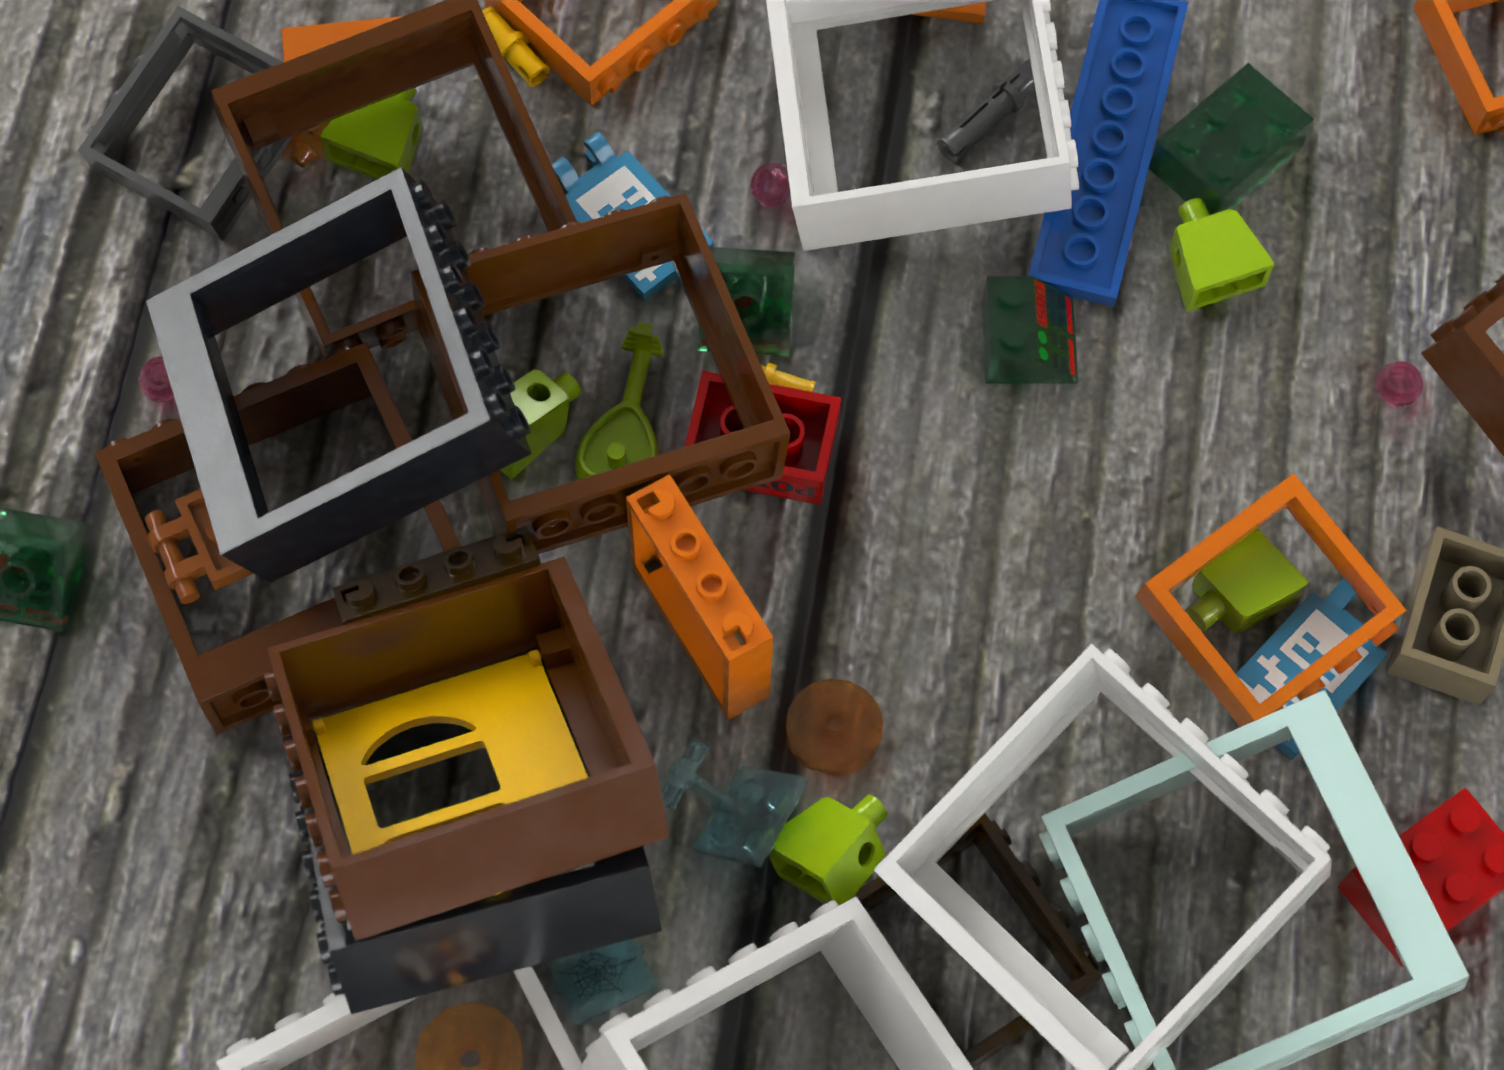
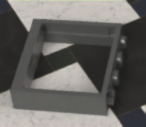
M177 6L166 24H161L158 28L157 37L148 50L136 59L132 67V73L123 86L111 95L107 103V109L98 122L86 131L88 136L79 147L78 152L95 171L223 241L252 199L250 190L235 158L201 208L114 161V158L194 43L252 74L284 62ZM294 135L251 152L263 181Z

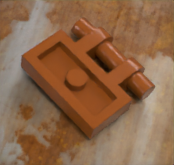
M201 489L175 499L181 517L168 522L164 512L161 510L153 511L146 515L145 521L150 531L147 539L152 550L160 554L166 567L163 574L167 585L171 590H176L182 604L192 603L200 597L194 582L205 574L208 575L214 590L254 574L220 555ZM191 537L198 554L184 560L178 544L181 540Z

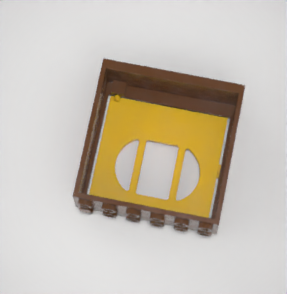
M565 556L541 563V565L267 648L273 669L263 672L272 701L282 699L283 702L273 706L282 737L291 734L293 736V739L283 742L292 772L303 770L304 774L294 778L303 810L311 807L314 808V812L306 814V824L314 848L325 846V850L317 852L316 855L319 869L326 888L337 885V889L328 891L334 914L338 923L346 920L349 921L355 941L490 896L499 895L505 891L669 837L656 764ZM542 662H543V664H544V667H545V669H546V672H547V674H548V677H549V679H550V681H551V684H552V686H553V689H554V691H555V694H556V696H557V699H558V701H559V703H560V706H561V708H562V711H563V713H564V716H565V718H566V721H567V723H568V725H569V728H570V730H571V733H572V735H573V738H574V740H575V743H576V745H577V747H578V750H579V752H580V755H581V757H582V760H583V762H584V765H585V767H586V769H587V772H588V774H589V777L587 776V773H586V771H585V768H584V766H583V763H582V761H581V758H580V756H579V754H578V751H577V749H576V746H575V744H574V741H573V739H572V736H571V734H570V731H569V729H568V727H567V724H566V722H565V719H564V717H563V714H562V712H561V709H560V707H559V705H558V702H557V700H556V697H555V695H554V692H553V690H552V687H551V685H550V683H549V680H548L547 675H546V673H545V670H544V668H543ZM447 723L472 730V732L365 765L373 752L381 744L394 735L416 726ZM313 731L316 732L352 855H350ZM485 748L487 750L500 785V790L392 826L378 827L366 790L368 784L476 749Z

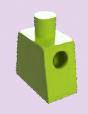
M413 88L331 120L320 135L326 160L374 179H379L400 167L409 173L423 130L420 109L416 104L411 103L417 93V89Z
M1202 198L1188 200L1178 208V213L1184 224L1175 228L1169 245V251L1187 312L1266 286L1275 264L1236 210L1228 209L1210 215Z
M534 369L514 382L515 391L510 394L514 406H518L522 410L530 426L531 432L526 435V439L532 454L500 469L511 480L566 430L569 403L581 394L578 382L569 373L563 372L552 381L541 370Z
M1257 529L1196 574L1191 586L1200 598L1186 608V613L1202 631L1207 630L1221 619L1232 632L1238 634L1296 603L1308 586L1309 581Z
M871 794L865 796L852 809L831 797H825L767 836L762 843L778 876L824 904L835 900L838 905H841L854 897L872 875L874 869L884 860L886 852L875 828L888 817V812L884 805Z

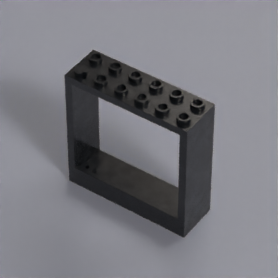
M402 167L146 300L220 555L270 583L532 454L526 439V435L531 432L530 426L522 410L518 406H514L510 394L515 391L513 379L507 368L502 363H499L495 352L500 349L498 337L491 325L484 321L481 309L486 306L484 298L477 285L472 280L470 281L466 271L467 268L471 267L469 256L463 245L458 240H455L452 228L457 226L455 217L444 200L437 202L434 199L429 187L422 179L416 182ZM408 237L469 413L269 513L215 335Z
M542 662L543 668H544V670H545V673H546V675H547V678H548V680H549V683H550V685H551V687H552V690H553V692H554V695H555V697H556V700H557V702H558V705H559V707H560V709H561V712H562V714H563V717H564V719H565V722H566V724H567V727H568V729H569V731H570V734H571V736H572V739H573V741H574V744H575V746H576V749H577V751H578V754H579V756H580V758H581V761H582V763H583V766H584V768H585V771H586V773H587V776L589 777V774H588V772H587V769H586V767H585V765H584V762H583V760H582V757H581V755H580V752H579V750H578V747H577V745H576V743H575V740H574V738H573V735H572V733H571V730H570V728H569V725H568V723H567V721H566V718H565V716H564V713H563V711H562V708H561V706H560V703H559V701H558V699H557V696H556V694H555V691H554V689H553V686H552V684H551V681H550V679H549V677H548V674H547L546 669H545V667H544V664H543V662ZM447 723L416 726L394 735L381 744L373 752L365 765L472 732V730ZM313 731L316 744L319 750V754L322 760V764L325 770V774L329 782L330 778L327 772V768L324 762L316 732ZM292 734L283 737V742L293 739ZM303 770L289 774L290 785L296 804L301 803L294 778L304 775ZM300 806V811L295 812L302 842L310 841V844H307V850L302 851L309 882L317 880V883H313L314 890L309 891V897L316 923L324 921V923L320 924L321 932L316 933L319 952L323 964H329L328 973L334 995H345L351 1014L662 931L650 867L644 847L640 846L595 861L593 866L544 878L505 891L499 895L490 896L355 941L352 930H348L347 921L338 923L334 914L328 891L337 889V885L326 888L319 869L316 855L317 852L325 850V846L314 848L305 820L306 814L314 812V808L311 807L303 810V807Z

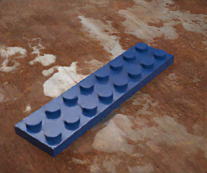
M1099 0L1070 111L1071 127L1069 128L1071 140H1075L1078 167L1076 168L1079 190L1071 191V209L1044 213L1026 286L1035 288V280L1045 285V291H1049V288L1054 290V293L1058 292L1062 295L1111 307L1115 306L1186 16L1188 1Z

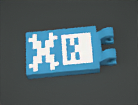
M596 132L584 141V145L589 149L584 155L594 167L581 177H578L573 166L563 156L551 164L577 222L580 223L604 217V215L616 209L628 210L649 204L658 197H671L629 151H626L617 158L608 141L599 132ZM703 231L710 250L713 252L714 242ZM671 261L622 275L621 277L645 302L675 280L678 275Z
M1344 578L1325 600L1312 592L1236 673L1259 704L1363 625L1345 610L1356 598L1357 593ZM1398 617V618H1397L1395 621H1393V622L1396 624V623L1398 622V620L1400 619V617ZM1370 640L1357 649L1362 658L1339 675L1332 668L1320 677L1326 686L1318 692L1326 691L1336 712L1388 655L1381 647H1375ZM1295 696L1292 700L1286 703L1283 706V708L1292 705L1300 700L1297 698V696ZM1293 738L1275 745L1292 760L1299 754Z

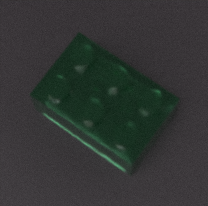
M1247 63L1156 141L1148 169L1184 201L1202 198L1210 215L1232 209L1303 147L1314 118L1252 65Z

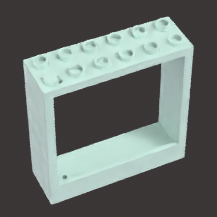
M1325 690L1224 734L1206 744L1218 758H1221L1226 753L1239 762L1286 740L1294 739L1395 943V949L1404 968L1412 980L1206 1070H1279L1463 990L1469 978V974ZM1183 754L1041 816L1047 831L1040 833L1039 837L1055 869L1059 870L1064 867L1068 877L1059 881L1076 915L1079 916L1085 913L1089 924L1082 926L1081 930L1093 956H1095L1097 962L1106 959L1111 971L1103 974L1102 977L1118 1009L1127 1007L1132 1016V1020L1125 1022L1124 1026L1135 1049L1157 1026L1071 836L1197 781L1189 772L1197 766ZM1166 1047L1152 1061L1155 1067L1152 1070H1176Z

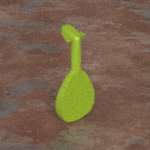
M639 321L637 327H629V333L626 334V338H624V342L621 345L622 350L633 352L623 400L603 414L581 440L575 458L577 480L659 455L653 428L648 417L640 407L651 356L663 357L664 353L660 337L653 336V324Z

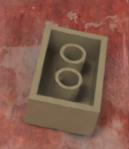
M1437 526L1421 550L1405 605L1407 611L1403 613L1386 674L1480 705L1496 687L1504 659V548Z

